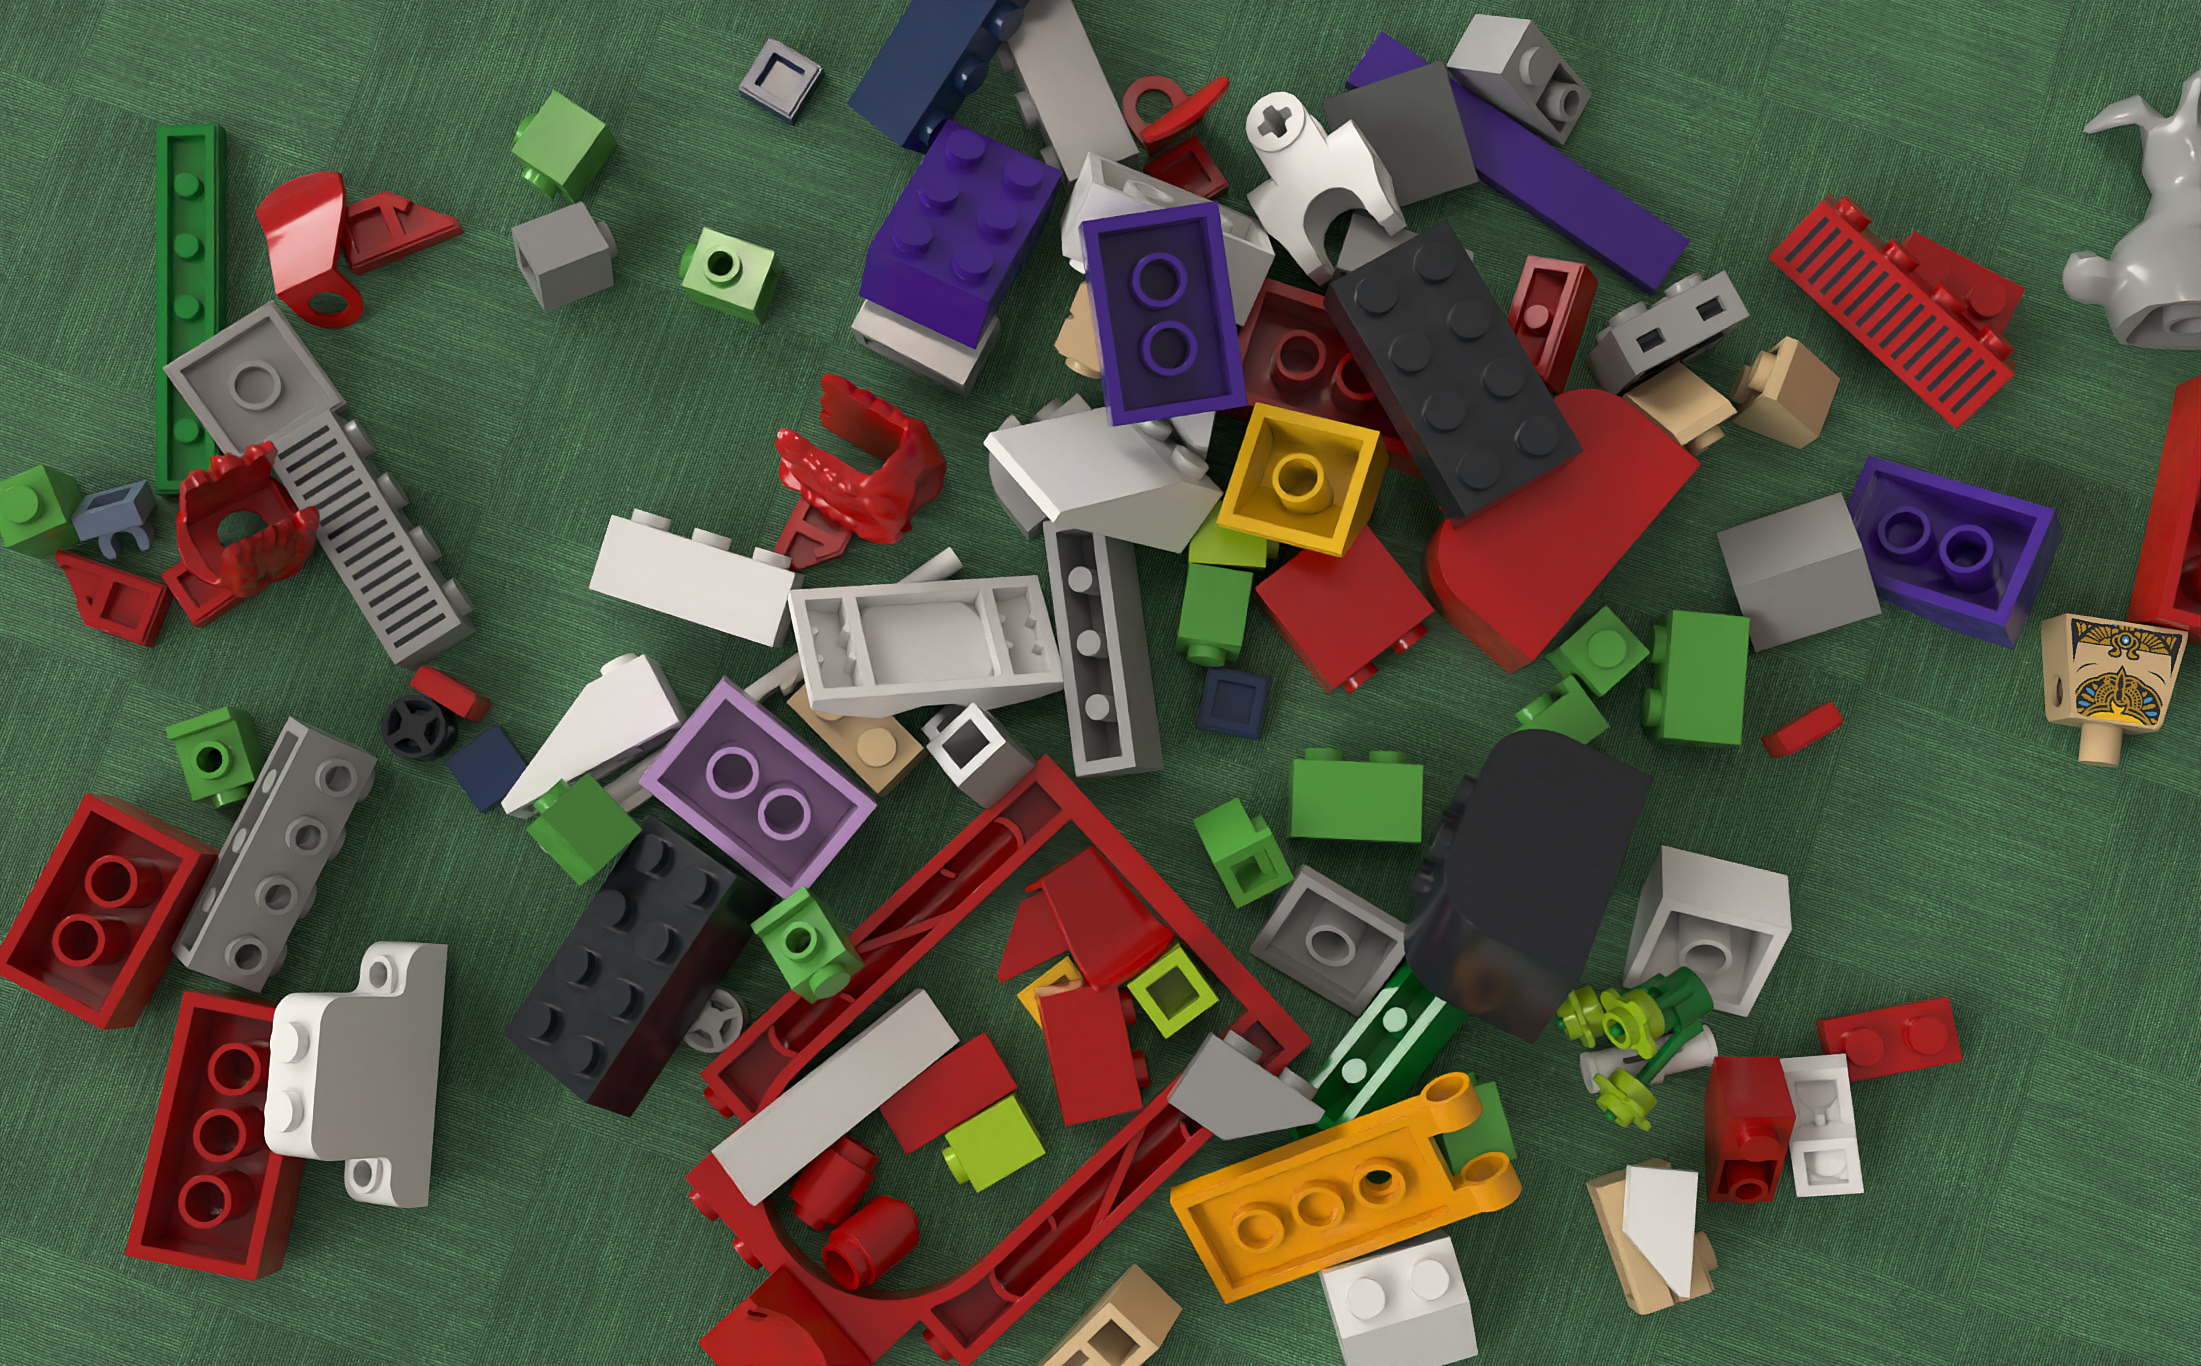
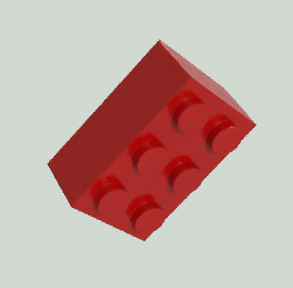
M86 793L0 947V976L102 1030L134 1027L174 956L170 949L199 895L220 850L119 797Z

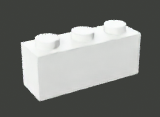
M635 508L631 520L611 515L589 589L770 647H783L792 619L787 599L790 590L801 589L805 575L789 570L792 558L755 547L752 558L728 551L732 539L699 528L694 529L691 539L668 532L671 523L670 519Z

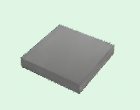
M273 300L162 368L224 455L230 452L241 457L248 445H258L262 441H273L274 443L328 409L338 415L349 408L346 401Z

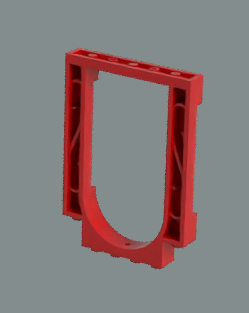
M1045 754L1036 762L1037 766L990 810L985 809L848 936L865 966L850 976V981L844 989L831 997L819 999L813 1004L790 989L699 1075L708 1084L703 1090V1094L710 1104L726 1119H730L735 1114L743 1122L729 1135L731 1136L783 1095L799 1074L809 1065L808 1063L1071 821L1244 1007L1216 1036L1224 1040L1230 1029L1263 1051L1257 1064L1275 1076L1298 1056L1312 1040L1056 763ZM1185 1067L1143 1106V1109H1140L984 1257L980 1256L970 1266L943 1281L908 1290H882L859 1286L855 1290H848L842 1287L832 1278L828 1271L811 1260L791 1238L780 1220L772 1195L769 1194L756 1206L750 1204L712 1152L684 1178L693 1187L688 1192V1195L699 1211L713 1222L720 1217L735 1233L737 1237L732 1241V1245L743 1260L755 1270H759L764 1266L771 1275L782 1265L871 1365L921 1320L928 1327L922 1332L923 1338L942 1360L948 1363L955 1357L962 1366H969L1209 1140L1214 1133L1170 1104L1166 1098L1186 1069Z

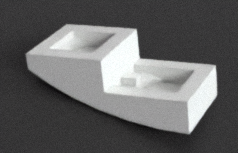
M1846 1054L1780 1059L1796 1114L1789 1147L1797 1197L1864 1193Z

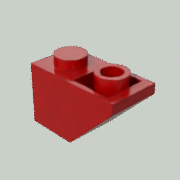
M1714 1057L1704 1097L1705 1179L1708 1202H1737L1740 1204L1773 1202L1796 1120V1114L1779 1057Z

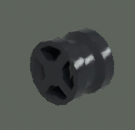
M407 695L395 700L387 708L382 718L381 733L385 744L395 754L416 761H434L444 757L453 749L458 738V723L455 714L434 699H429L422 695ZM434 722L435 724L431 726V732L429 734V737L431 739L429 740L426 735L428 732V725Z

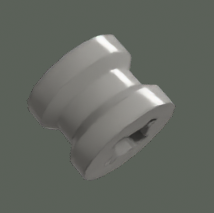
M718 986L685 1035V1042L695 1050L705 1053L721 1052L728 1048L748 1029L750 1021L749 1009L743 997L733 989Z

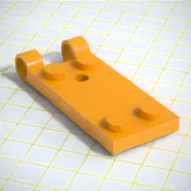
M1453 1072L1432 1080L1424 1087L1420 1095L1171 1187L1170 1204L1225 1304L1472 1215L1500 1210L1518 1198L1522 1191V1184L1508 1156L1502 1152L1481 1154L1470 1160L1462 1168L1460 1174L1452 1175L1433 1136L1461 1130L1476 1121L1483 1111V1105L1469 1076L1462 1072ZM1375 1170H1383L1391 1174L1390 1179L1382 1184L1372 1183L1366 1176L1369 1172Z

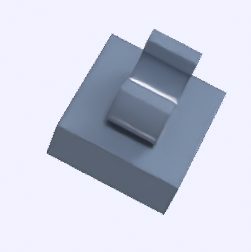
M143 480L85 496L70 519L80 541L99 537L98 543L101 552L111 560L117 558L122 550L121 543L116 535L120 531L131 533L136 538L137 545L141 551L150 548L155 534L147 517L155 506L156 500L148 481Z

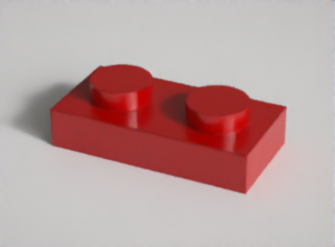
M1914 231L1909 234L1902 244L1920 262L1915 271L1932 287L1941 281L1954 290L1968 306L1962 314L1977 328L1982 330L1989 324L2003 335L2026 288Z
M1939 996L1816 1020L1823 1055L1846 1054L1850 1082L1963 1061L1949 997Z

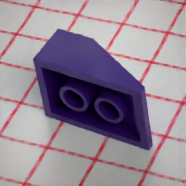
M1868 456L1846 506L1862 544L1877 597L1952 631L2014 650L2063 537L2056 510Z

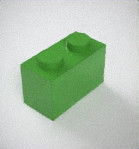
M1672 610L1658 617V625H1651L1646 648L1650 653L1646 658L1648 663H1655L1653 688L1645 690L1641 709L1643 726L1650 727L1649 742L1714 749H1728L1741 745L1750 617Z
M1306 748L1304 759H1293L1289 763L1286 839L1393 844L1421 843L1424 765L1407 764L1406 752L1369 751L1368 762L1343 761V750Z

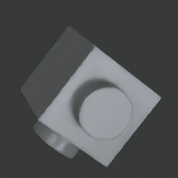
M582 201L511 228L518 267L544 312L614 286L611 259L618 257L615 240L604 221L595 224Z

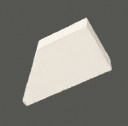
M1627 1164L1622 1231L1662 1276L1675 1294L1680 1297L1690 1298L1698 1172Z

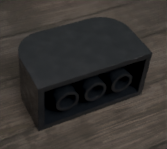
M1520 730L1501 739L1491 750L1476 778L1467 774L1463 775L1450 801L1448 810H1443L1430 836L1428 845L1431 848L1427 858L1424 857L1420 862L1407 890V893L1416 897L1417 900L1405 927L1403 944L1408 964L1419 982L1429 992L1444 1002L1533 1044L1580 981L1653 776L1573 738L1550 730Z

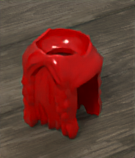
M826 373L820 381L822 383L821 388L825 392L820 398L821 407L823 408L819 414V418L822 420L821 425L837 436L847 439L855 446L862 448L869 454L885 461V464L871 475L860 473L837 457L814 446L799 433L789 428H781L774 443L776 449L781 454L782 460L779 467V478L784 486L790 490L800 492L809 504L820 509L827 520H837L846 529L855 531L859 537L868 541L890 546L897 544L908 532L913 531L911 520L920 508L938 497L944 486L947 461L938 442L932 437L924 421L905 416L898 406L891 405L883 397L874 395L869 390L858 388L848 379Z
M262 441L258 445H248L241 457L227 452L224 456L214 455L210 457L211 465L207 472L200 468L189 472L188 477L179 485L180 511L176 516L175 527L178 553L186 569L199 580L216 588L229 589L237 597L253 598L268 588L270 584L288 579L300 572L308 557L314 555L313 548L316 546L315 539L316 532L319 529L320 512L316 505L299 510L286 487L270 476L273 470L272 466L275 464L274 459L278 454L273 441ZM242 511L259 515L269 524V527L259 531L252 537H245L227 546L226 549L220 543L218 536L220 523L230 514Z

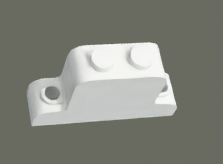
M378 941L368 948L363 957L359 985L353 992L292 993L284 997L276 1008L270 1039L271 1055L268 1091L264 1110V1136L266 1143L274 1153L323 1161L345 1160V1187L350 1197L356 1201L400 1208L428 1206L447 944Z

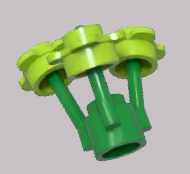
M1681 966L1666 977L1658 973L1644 983L1620 993L1613 988H1609L1601 993L1600 1000H1598L1590 985L1572 990L1557 1011L1558 1019L1556 1025L1558 1028L1564 1029L1570 1041L1580 1038L1585 1048L1595 1047L1594 1039L1606 1034L1618 1048H1631L1636 1050L1642 1058L1650 1059L1635 1077L1622 1068L1617 1067L1607 1079L1599 1073H1596L1592 1078L1599 1086L1600 1090L1598 1092L1601 1095L1596 1100V1103L1605 1112L1607 1120L1615 1121L1624 1128H1627L1633 1121L1639 1128L1648 1132L1652 1125L1645 1117L1658 1102L1646 1087L1686 1042L1704 1031L1699 1019L1712 1011L1714 1004L1709 991L1701 979L1688 967ZM1673 1028L1675 1033L1658 1051L1654 1040Z

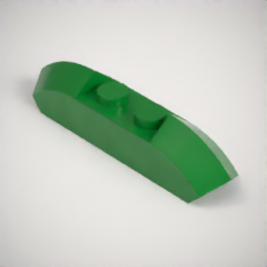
M1406 960L1308 1082L1319 1089L1312 1101L1323 1108L1325 1113L1317 1123L1289 1128L1294 1141L1399 1103L1468 1017L1469 1013L1444 1002L1429 992L1416 978Z

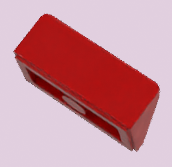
M1528 255L1507 322L1549 393L1560 395L1564 391L1597 290L1598 280L1586 264Z

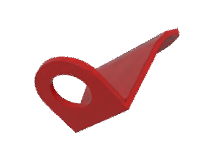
M1157 75L1145 76L1136 80L1126 90L1122 101V115L1130 131L1149 156L1153 157L1203 121L1206 112L1222 98L1230 87V81L1228 77L1218 76L1187 98L1181 88L1172 80ZM1159 91L1170 99L1173 109L1153 124H1147L1139 118L1136 112V103L1144 93Z
M319 171L284 183L263 199L255 213L267 240L276 295L298 316L311 325L328 329L348 326L361 316L363 312V297L360 291L336 269L346 214V189L342 174L339 172ZM334 292L343 296L347 300L348 306L340 313L324 314L316 311L310 305V300L318 293Z
M1093 845L1058 863L1024 887L1026 893L1042 887L1075 962L1084 978L1096 992H1102L1119 986L1145 971L1167 952L1175 940L1174 932L1160 923L1147 910Z

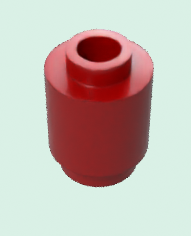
M845 1133L805 1165L789 1189L788 1194L796 1201L791 1210L792 1213L809 1226L821 1232H824L829 1224L835 1227L840 1226L849 1218L877 1176L873 1169L880 1160V1157L869 1147Z
M878 1195L833 1230L829 1235V1243L822 1248L821 1252L823 1263L832 1278L848 1290H855L861 1285L870 1286L917 1248L919 1244V1223L914 1211L907 1203L900 1199Z

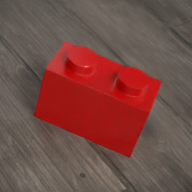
M1085 978L1034 989L1059 1111L1065 1125H1075L1143 1109L1139 1090L1149 1088L1150 1083L1142 1050L1131 1051L1126 1026L1136 1024V1015L1129 988L1127 986L1120 988L1116 986L1102 992H1096Z

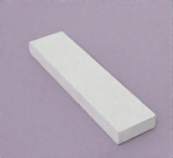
M917 988L711 1152L747 1201L756 1206L960 1040L926 991Z

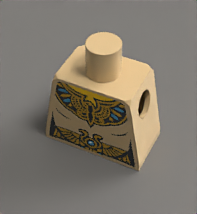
M2069 613L2042 621L2041 641L2046 717L2048 722L2082 728L2078 763L2100 767H2119L2123 734L2139 735L2159 731L2165 719L2185 651L2188 631Z

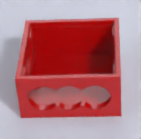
M1365 524L1343 558L1304 549L1257 585L1250 595L1328 695L1340 685L1350 694L1375 675L1379 670L1372 663V660L1390 646L1400 655L1429 632L1421 622L1435 611L1367 524Z

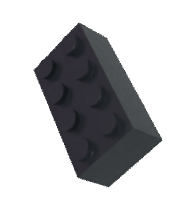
M1447 219L1330 283L1323 306L1454 529L1568 466L1584 451Z
M651 814L642 825V831L629 844L503 1032L504 1036L584 1102L630 1118L754 933L750 924L767 913L777 898L694 837Z

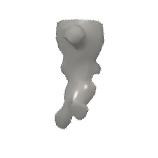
M2200 67L2183 82L2180 104L2173 116L2165 118L2155 111L2139 94L2107 106L2085 125L2083 131L2093 134L2117 126L2133 123L2140 127L2143 150L2141 172L2152 193L2144 220L2132 228L2115 245L2110 260L2097 256L2091 250L2071 253L2062 271V283L2069 298L2084 305H2102L2111 330L2120 344L2150 349L2201 350Z

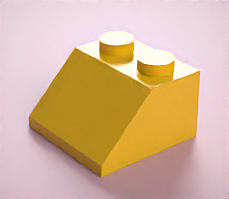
M1256 402L1218 515L1217 525L1343 558L1371 517L1389 461V455L1381 432Z

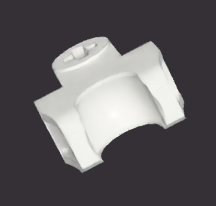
M1286 92L1270 93L1262 97L1252 107L1246 122L1247 136L1271 177L1248 193L1247 198L1266 232L1283 245L1303 271L1319 287L1332 279L1334 274V268L1324 248V239L1330 223L1339 214L1349 209H1365L1370 215L1374 216L1379 225H1382L1390 236H1393L1406 226L1404 216L1394 193L1392 177L1368 139L1352 119L1328 135L1324 127L1308 113L1305 106L1294 95Z

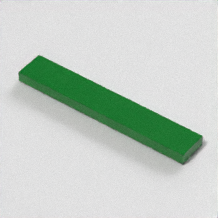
M219 123L156 125V495L163 498H179V485L188 477L190 471L200 468L207 472L211 465L210 457L214 455L224 456L222 450L162 369L167 364L226 329V130Z

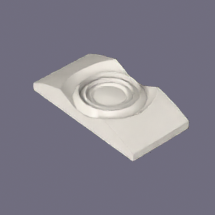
M1038 575L789 591L787 599L810 708L812 710L836 715L883 719L921 706L955 704L968 707L974 702L982 710L986 711L1036 699L1061 691L1064 688L1061 660Z

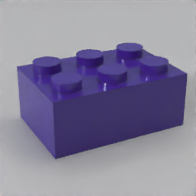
M948 119L869 245L859 296L976 350L1049 221L1063 172Z
M1218 201L1082 221L1078 231L1108 426L1115 427L1248 406Z

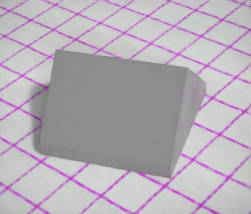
M1841 492L1716 533L1743 617H1750L1749 635L1756 653L1882 614L1862 544Z
M1297 866L1293 873L1295 880L1286 885L1248 952L1359 1018L1404 957L1403 943L1406 924L1309 866Z

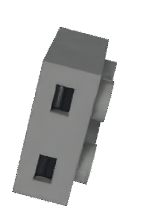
M1725 270L1705 281L1700 272L1694 273L1669 287L1665 291L1667 296L1653 304L1649 310H1647L1644 302H1639L1612 317L1608 321L1610 326L1595 336L1598 344L1584 359L1600 389L1620 397L1679 361L1683 364L1716 347L1743 323L1750 314Z

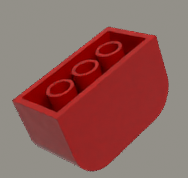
M1577 389L1553 398L1584 451L1568 466L1456 529L1452 527L1446 517L1430 536L1423 551L1421 579L1424 591L1431 605L1445 620L1510 675L1532 663L1701 465L1697 459L1630 403L1610 392L1598 389Z

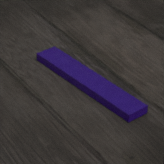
M1381 31L1347 78L1344 88L1350 91L1430 63ZM1448 76L1478 179L1651 296L1690 240Z

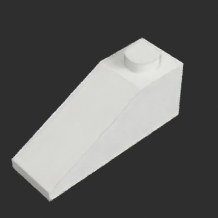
M629 653L608 662L601 668L600 671L603 676L586 685L501 802L507 815L526 820L539 813L533 804L560 779L563 778L572 787L584 775L589 773L598 781L668 743L675 736L688 718L657 661L645 654L637 657L635 653Z

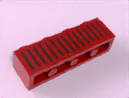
M1828 193L1773 250L1768 258L1957 430L2015 375L2016 362L2010 357L2016 351L2014 346L1991 325L1987 324L1980 330L1962 313L1968 308L1967 304L1948 285L1939 281L1932 287L1915 271L1920 265L1919 260L1903 244L1894 238L1885 244L1867 227L1872 223L1873 219L1858 203L1846 195L1837 201Z

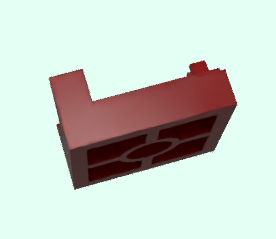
M782 1265L698 1341L700 1346L718 1366H871L868 1360Z

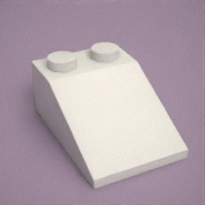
M1106 407L991 432L984 441V445L1053 523L1181 554L1223 494L1221 489L1205 474L1209 469L1208 464L1193 451L1179 446L1169 436L1173 429L1165 419L1111 427L1108 426Z

